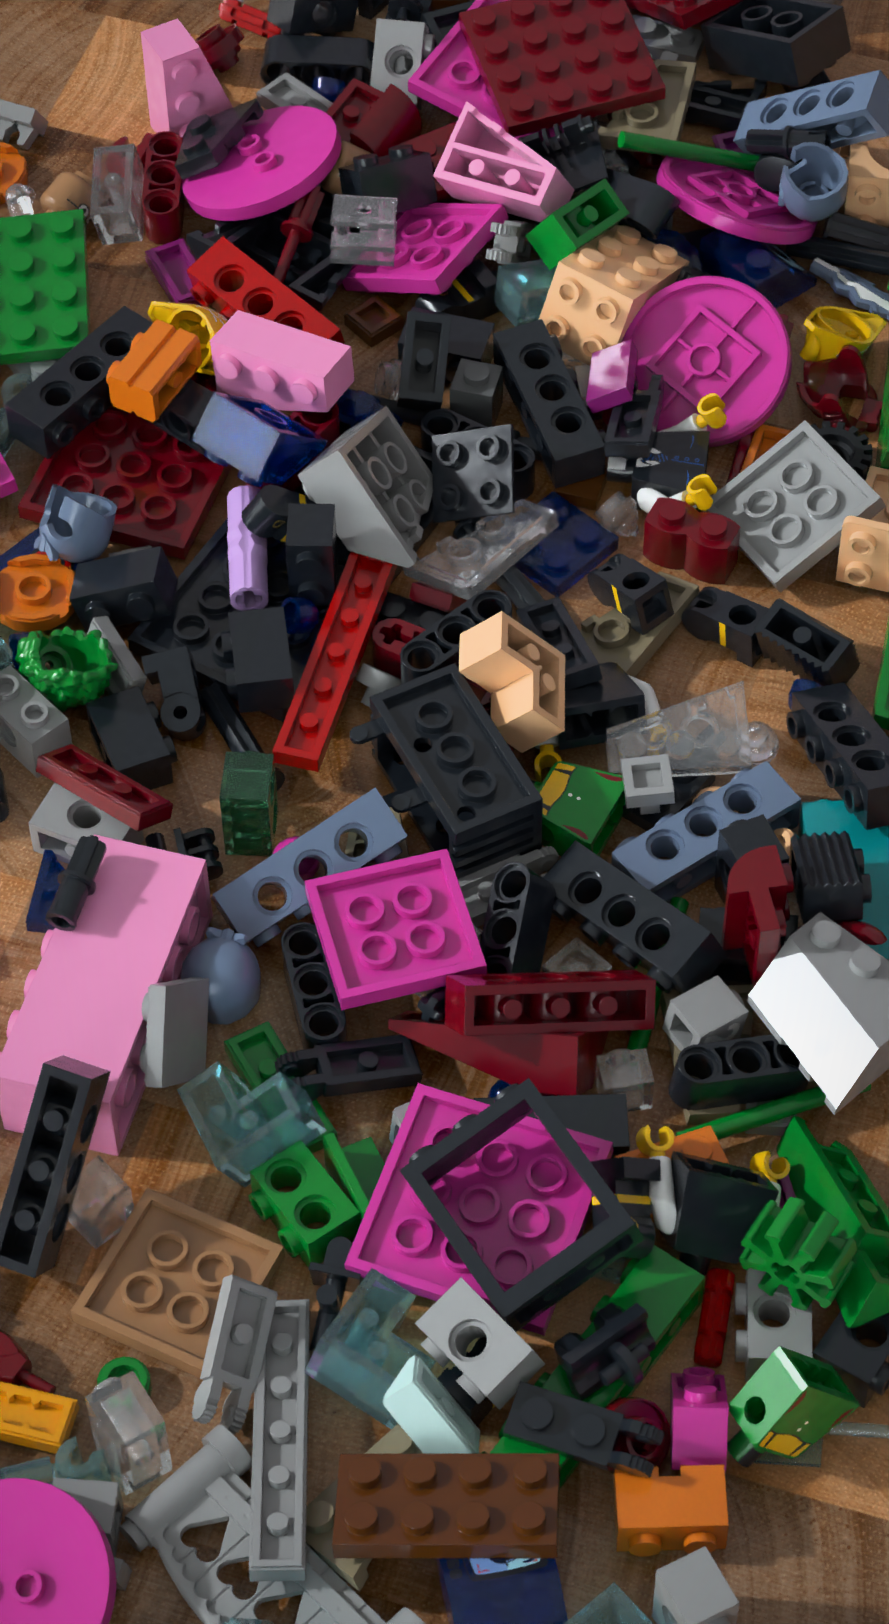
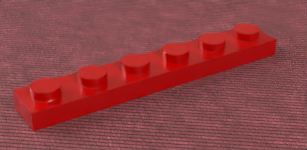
M350 552L272 750L273 763L319 772L398 565Z

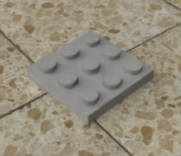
M804 420L711 496L713 504L706 512L723 515L740 526L739 549L781 593L840 545L842 525L847 516L872 519L886 505L882 498Z

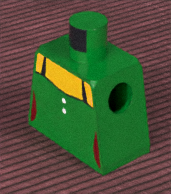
M559 761L554 763L543 782L530 778L543 798L542 845L554 847L558 855L562 856L576 840L600 856L622 819L623 806L626 804L622 776Z
M778 1346L729 1403V1411L741 1430L727 1442V1450L739 1464L746 1468H749L764 1452L794 1459L854 1412L860 1404L832 1365Z

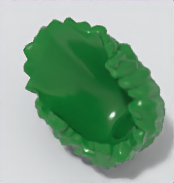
M68 626L63 630L55 629L51 632L50 636L45 635L41 630L30 631L27 637H23L18 641L15 661L19 665L18 672L20 675L25 677L33 687L61 712H65L68 708H76L79 705L84 706L87 702L99 699L104 694L105 688L110 686L111 673L118 669L119 664L112 663L113 652L108 649V639L101 638L102 632L100 630H92L86 636L85 631H75ZM45 663H49L50 669L45 667Z

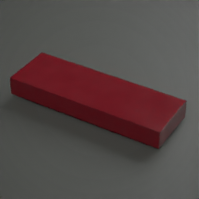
M72 744L37 757L36 772L136 831H141L171 819L173 804Z

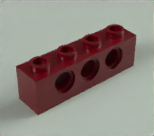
M636 970L446 975L445 1026L463 1036L652 1030L655 1026L656 980Z

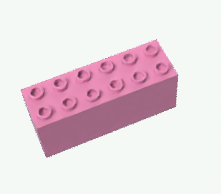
M94 834V836L106 844L107 848L94 879L96 890L93 895L87 896L75 930L63 931L57 928L47 930L41 946L42 959L38 969H31L26 978L24 986L25 999L20 1011L14 1010L9 1018L7 1026L8 1040L3 1051H0V1113L4 1129L19 1133L24 1132L42 1065L46 1061L64 1055L109 1070L111 1072L89 1150L119 1156L146 1085L144 1084L145 1073L142 1072L139 1061L141 1049L146 1043L147 1022L142 1017L143 998L151 984L181 979L182 963L192 947L203 941L212 918V907L206 859Z

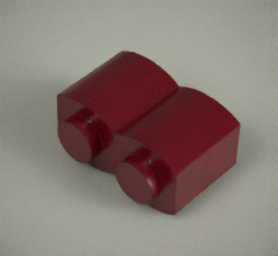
M660 497L657 498L645 518L643 555L658 566L676 570L684 569L690 576L702 582L725 584L738 561L740 526L723 515L711 512H698L693 506L681 500Z

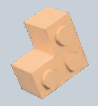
M503 611L460 634L459 672L491 693L490 718L506 743L523 753L565 731V654Z

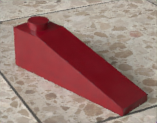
M405 1011L388 1019V1029L511 1085L515 1083L521 1084L529 1078L541 1094H545V1096L581 1095L591 1089L609 1031L463 1036L445 1026V1018L441 1021L434 1020L431 1023L423 1021L421 1019L422 1011Z

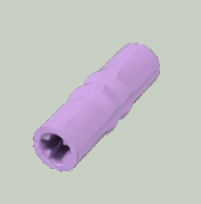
M251 485L235 487L227 495V554L230 604L239 611L262 609L268 603L267 538H261L247 529L242 520L243 509L260 491L259 488Z

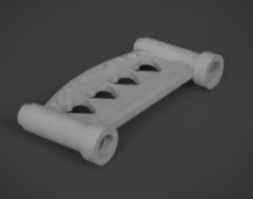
M218 1424L201 1439L203 1447L125 1516L126 1521L119 1527L123 1536L137 1551L141 1552L147 1546L150 1548L154 1547L158 1551L174 1584L203 1624H270V1622H263L256 1618V1608L263 1602L302 1595L295 1624H425L414 1612L406 1607H403L386 1623L307 1544L306 1581H259L257 1590L251 1598L245 1600L237 1598L233 1594V1584L222 1583L218 1579V1573L226 1565L249 1561L251 1488L240 1477L252 1467V1458L242 1443L221 1424ZM228 1521L220 1553L211 1562L199 1560L196 1547H189L182 1543L184 1532L190 1528Z

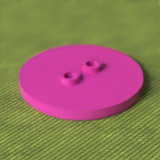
M296 105L264 110L260 119L251 120L241 125L246 135L229 151V154L219 166L183 179L181 181L182 190L191 208L197 214L208 219L240 221L275 212L302 198L326 178L336 164L341 152L342 142L333 119L326 112L314 107Z
M667 156L663 159L657 173V184L679 200L678 208L705 224L742 238L770 244H799L812 237L818 221L810 222L795 217L789 212L785 204L783 207L779 206V190L773 192L762 189L756 183L754 172Z
M698 276L675 282L663 288L646 301L645 305L634 317L621 341L622 343L632 339L638 350L635 373L638 381V390H648L652 375H663L664 395L656 432L673 427L694 413L700 415L697 406L699 401L707 394L716 393L725 403L723 412L727 416L726 423L718 429L707 425V431H710L709 447L732 443L760 427L780 404L791 376V342L782 318L770 301L760 292L740 281L730 278Z
M27 1478L0 1479V1624H109L115 1604L116 1569L110 1543L98 1520L80 1501L51 1484Z

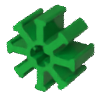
M789 1197L782 1209L777 1206L774 1200H770L766 1203L741 1241V1245L746 1247L739 1257L742 1268L766 1272L758 1287L769 1296L774 1295L780 1284L786 1286L792 1298L791 1305L796 1309L807 1310L813 1299L818 1301L822 1308H827L831 1305L855 1266V1263L851 1261L858 1250L855 1240L851 1237L843 1239L831 1236L839 1221L827 1211H823L816 1223L809 1221L804 1209L805 1201L802 1199Z

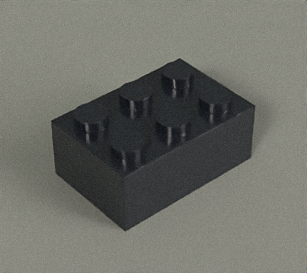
M742 0L701 24L710 69L724 71L729 75L757 78L761 82L781 83L790 88H799L807 85L813 77L824 69L834 66L838 59L851 51L843 6L814 0Z

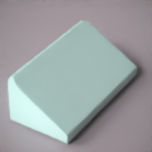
M416 1355L409 1358L386 1392L383 1399L384 1407L423 1454L479 1453L480 1430L422 1359Z

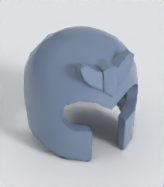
M803 142L794 146L790 159L794 162L803 160L789 170L788 166H783L779 185L778 205L783 207L785 204L792 215L805 221H822L833 216L845 203L849 171L845 159L830 147L817 142Z
M53 484L39 524L40 536L36 538L34 548L39 549V552H46L49 560L53 562L57 561L58 558L72 563L95 560L108 547L117 506L113 501L103 496L87 492H71L58 484Z
M208 927L206 930L207 938L192 947L184 959L181 979L189 977L209 978L208 1022L211 1024L228 1025L246 1017L258 1003L261 993V971L255 954L245 944L247 935L234 933L230 928L220 930Z

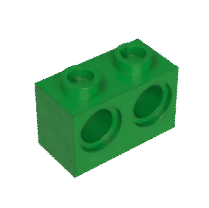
M301 1140L250 1171L252 1193L248 1195L250 1204L261 1220L266 1221L270 1219L279 1230L277 1232L278 1238L291 1257L295 1258L299 1255L309 1268L310 1262L320 1264L324 1262L327 1246L332 1239L345 1237L353 1244L361 1224L360 1212ZM286 1186L296 1188L291 1192L278 1191V1189ZM315 1222L326 1224L324 1227L319 1229H311L306 1227L307 1225Z

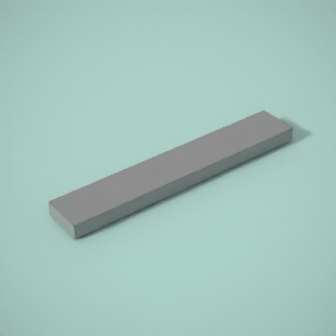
M309 1299L276 1300L260 1376L254 1388L249 1543L250 1582L306 1581L310 1351Z

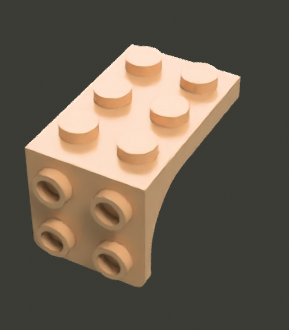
M868 141L840 147L839 155L845 157L843 159H845L849 175L845 203L837 212L889 228V169L881 166L873 159L868 150Z
M616 224L610 230L558 262L539 320H543L550 335H557L562 352L587 365H591L592 353L621 343L628 327L646 301L658 291L675 283L683 267L688 266L690 261L678 256L677 251L670 246L655 244L641 237V233L635 228Z
M870 466L865 482L882 498L886 507L872 519L856 516H847L844 519L835 580L854 586L889 592V469Z

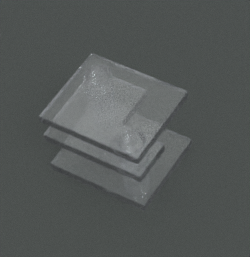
M334 194L330 225L334 226L330 243V263L393 267L397 240L396 212L398 198ZM366 209V210H370V211H369V212H360L359 210ZM350 227L360 228V233L350 232Z

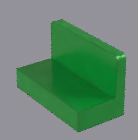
M333 1132L323 1135L325 1166L332 1179L359 1210L360 1222H362L385 1163L371 1137L341 1148Z

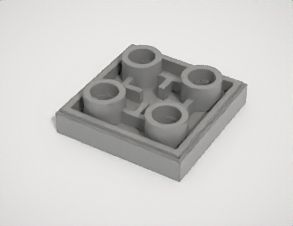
M189 977L151 984L148 987V992L142 1002V1017L147 1022L146 1043L141 1049L139 1059L140 1068L145 1073V1087L165 1088L205 1078L209 978Z

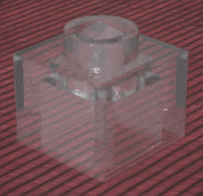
M621 1048L596 1056L595 1084L598 1094H626L627 1112L652 1109L654 1078L646 1048L636 1050Z

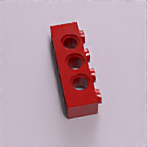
M223 236L187 269L193 285L190 289L193 297L204 307H214L228 320L237 310L345 344L339 327Z

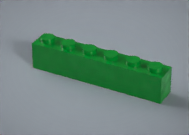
M655 1245L647 1257L632 1259L627 1264L620 1277L621 1285L612 1297L606 1294L598 1301L590 1316L591 1324L580 1335L585 1340L596 1332L593 1320L597 1312L612 1302L624 1310L638 1303L647 1310L649 1317L647 1319V1327L657 1347L650 1352L648 1358L639 1363L643 1372V1378L647 1376L701 1305L705 1285L704 1275ZM560 1364L552 1374L544 1372L534 1384L535 1386L578 1399L572 1394L566 1372ZM617 1379L609 1386L604 1385L583 1401L605 1408L618 1398L631 1397L640 1383L635 1387H629L620 1379ZM506 1421L500 1429L498 1435L499 1442L490 1452L552 1453L504 1437L503 1430ZM559 1455L561 1489L580 1462Z

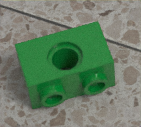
M603 179L551 213L525 236L548 269L552 270L558 265L560 260L610 230L630 213L607 180Z

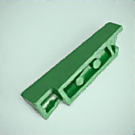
M793 1116L777 1145L776 1151L779 1158L784 1157L790 1163L788 1174L795 1197L805 1201L804 1209L809 1221L816 1223L823 1211H827L839 1221L831 1236L843 1239L851 1237L856 1242L858 1250L851 1259L855 1266L835 1297L846 1326L848 1328H856L889 1312V1208L852 1150L838 1141H834L830 1147L819 1144L807 1127L806 1121L798 1116Z

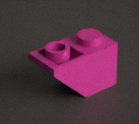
M688 1367L683 1370V1373H671L670 1456L672 1470H680V1466L724 1465L726 1472L729 1408L724 1375L715 1374V1371L710 1368Z

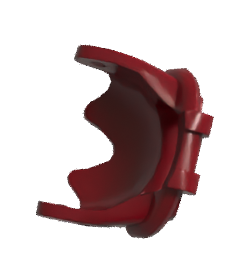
M845 345L837 357L821 361L809 360L804 362V382H796L797 391L804 404L815 416L822 418L823 421H830L831 427L837 428L838 421L845 423V430L847 431L854 426L859 429L858 434L865 430L868 432H875L877 430L883 401L878 400L875 389L869 384L866 365L858 348L852 345ZM842 397L865 401L858 420L847 413L841 401Z

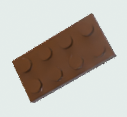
M559 1453L340 1454L332 1540L334 1558H558Z

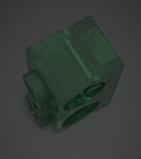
M226 751L219 797L225 854L270 857L274 851L279 812L274 754L256 751Z

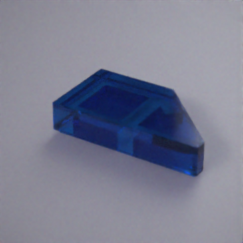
M45 849L26 918L27 931L46 933L48 929L54 930L55 928L45 918L60 886L57 879L58 875L65 869L59 863L57 856L52 850Z

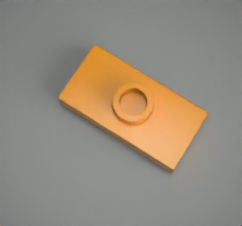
M0 1381V1441L63 1456L79 1411L78 1400Z

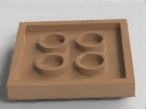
M147 1187L70 1310L72 1321L200 1378L223 1277L235 1275L267 1287L285 1257L284 1246Z

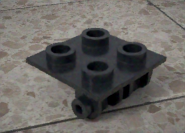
M579 114L575 118L562 122L561 125L564 133L558 123L553 124L556 135L554 137H551L547 128H543V141L538 132L518 138L519 142H523L554 165L575 189L574 192L592 187L603 179L609 180L597 123L593 121L591 115L583 117Z
M512 424L432 436L433 523L455 521L457 526L462 520L515 513Z

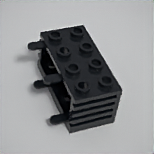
M455 663L370 696V709L373 713L370 714L371 721L353 727L349 734L350 740L355 744H364L372 741L374 747L372 749V756L395 791L382 796L388 807H392L395 812H408L432 852L448 849L457 879L517 854L522 856L542 848L543 798L470 685L459 672V668ZM403 761L405 765H401L398 763ZM444 828H445V830H446V832H441V831H439V830L444 829Z

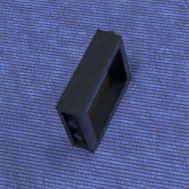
M529 1078L521 1084L515 1083L504 1088L497 1094L494 1103L479 1114H471L459 1120L452 1128L451 1134L436 1145H427L417 1150L410 1157L408 1165L400 1170L503 1320L515 1332L645 1240L630 1215ZM534 1112L609 1217L504 1292L430 1185Z

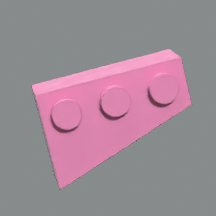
M178 18L141 32L150 125L156 133L170 131L184 138L188 124L201 115H209L211 117L233 108L202 50Z
M467 101L433 174V177L453 198L474 204H503L507 213L537 222H542L551 213L567 204L575 190L554 165L523 142H519L494 121L492 122Z
M237 310L210 340L217 395L239 409L328 412L355 381L351 346Z

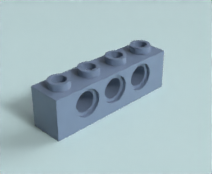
M876 70L748 102L733 141L744 153L760 156L761 154L750 153L746 150V134L750 129L784 130L787 125H792L794 129L829 130L831 149L889 136V80L881 70Z
M765 761L753 769L746 768L741 770L729 783L714 792H704L694 800L692 805L677 814L665 815L653 828L638 837H629L623 840L612 851L611 865L670 903L671 898L681 897L715 876L720 829L726 828L734 821L748 820L764 814L773 831L778 828L792 830L799 823L801 798L774 768ZM734 810H736V811H738V812H745L746 814L736 813V812H734ZM705 834L708 835V837H701L698 835ZM660 857H667V858H670V859H669V860H661V859H658V858H660Z
M375 787L212 894L211 900L234 933L247 935L245 944L253 940L258 948L282 932L277 924L290 915L294 914L299 921L312 913L305 893V881L300 877L298 871L300 862L305 859L318 860L324 867L325 876L363 868L373 860L376 864L389 862L403 852L398 844L404 841L408 835ZM347 832H354L360 835L365 843L364 853L358 857L345 855L339 846L340 836ZM267 885L278 887L284 894L285 901L283 907L275 911L264 909L258 901V891Z

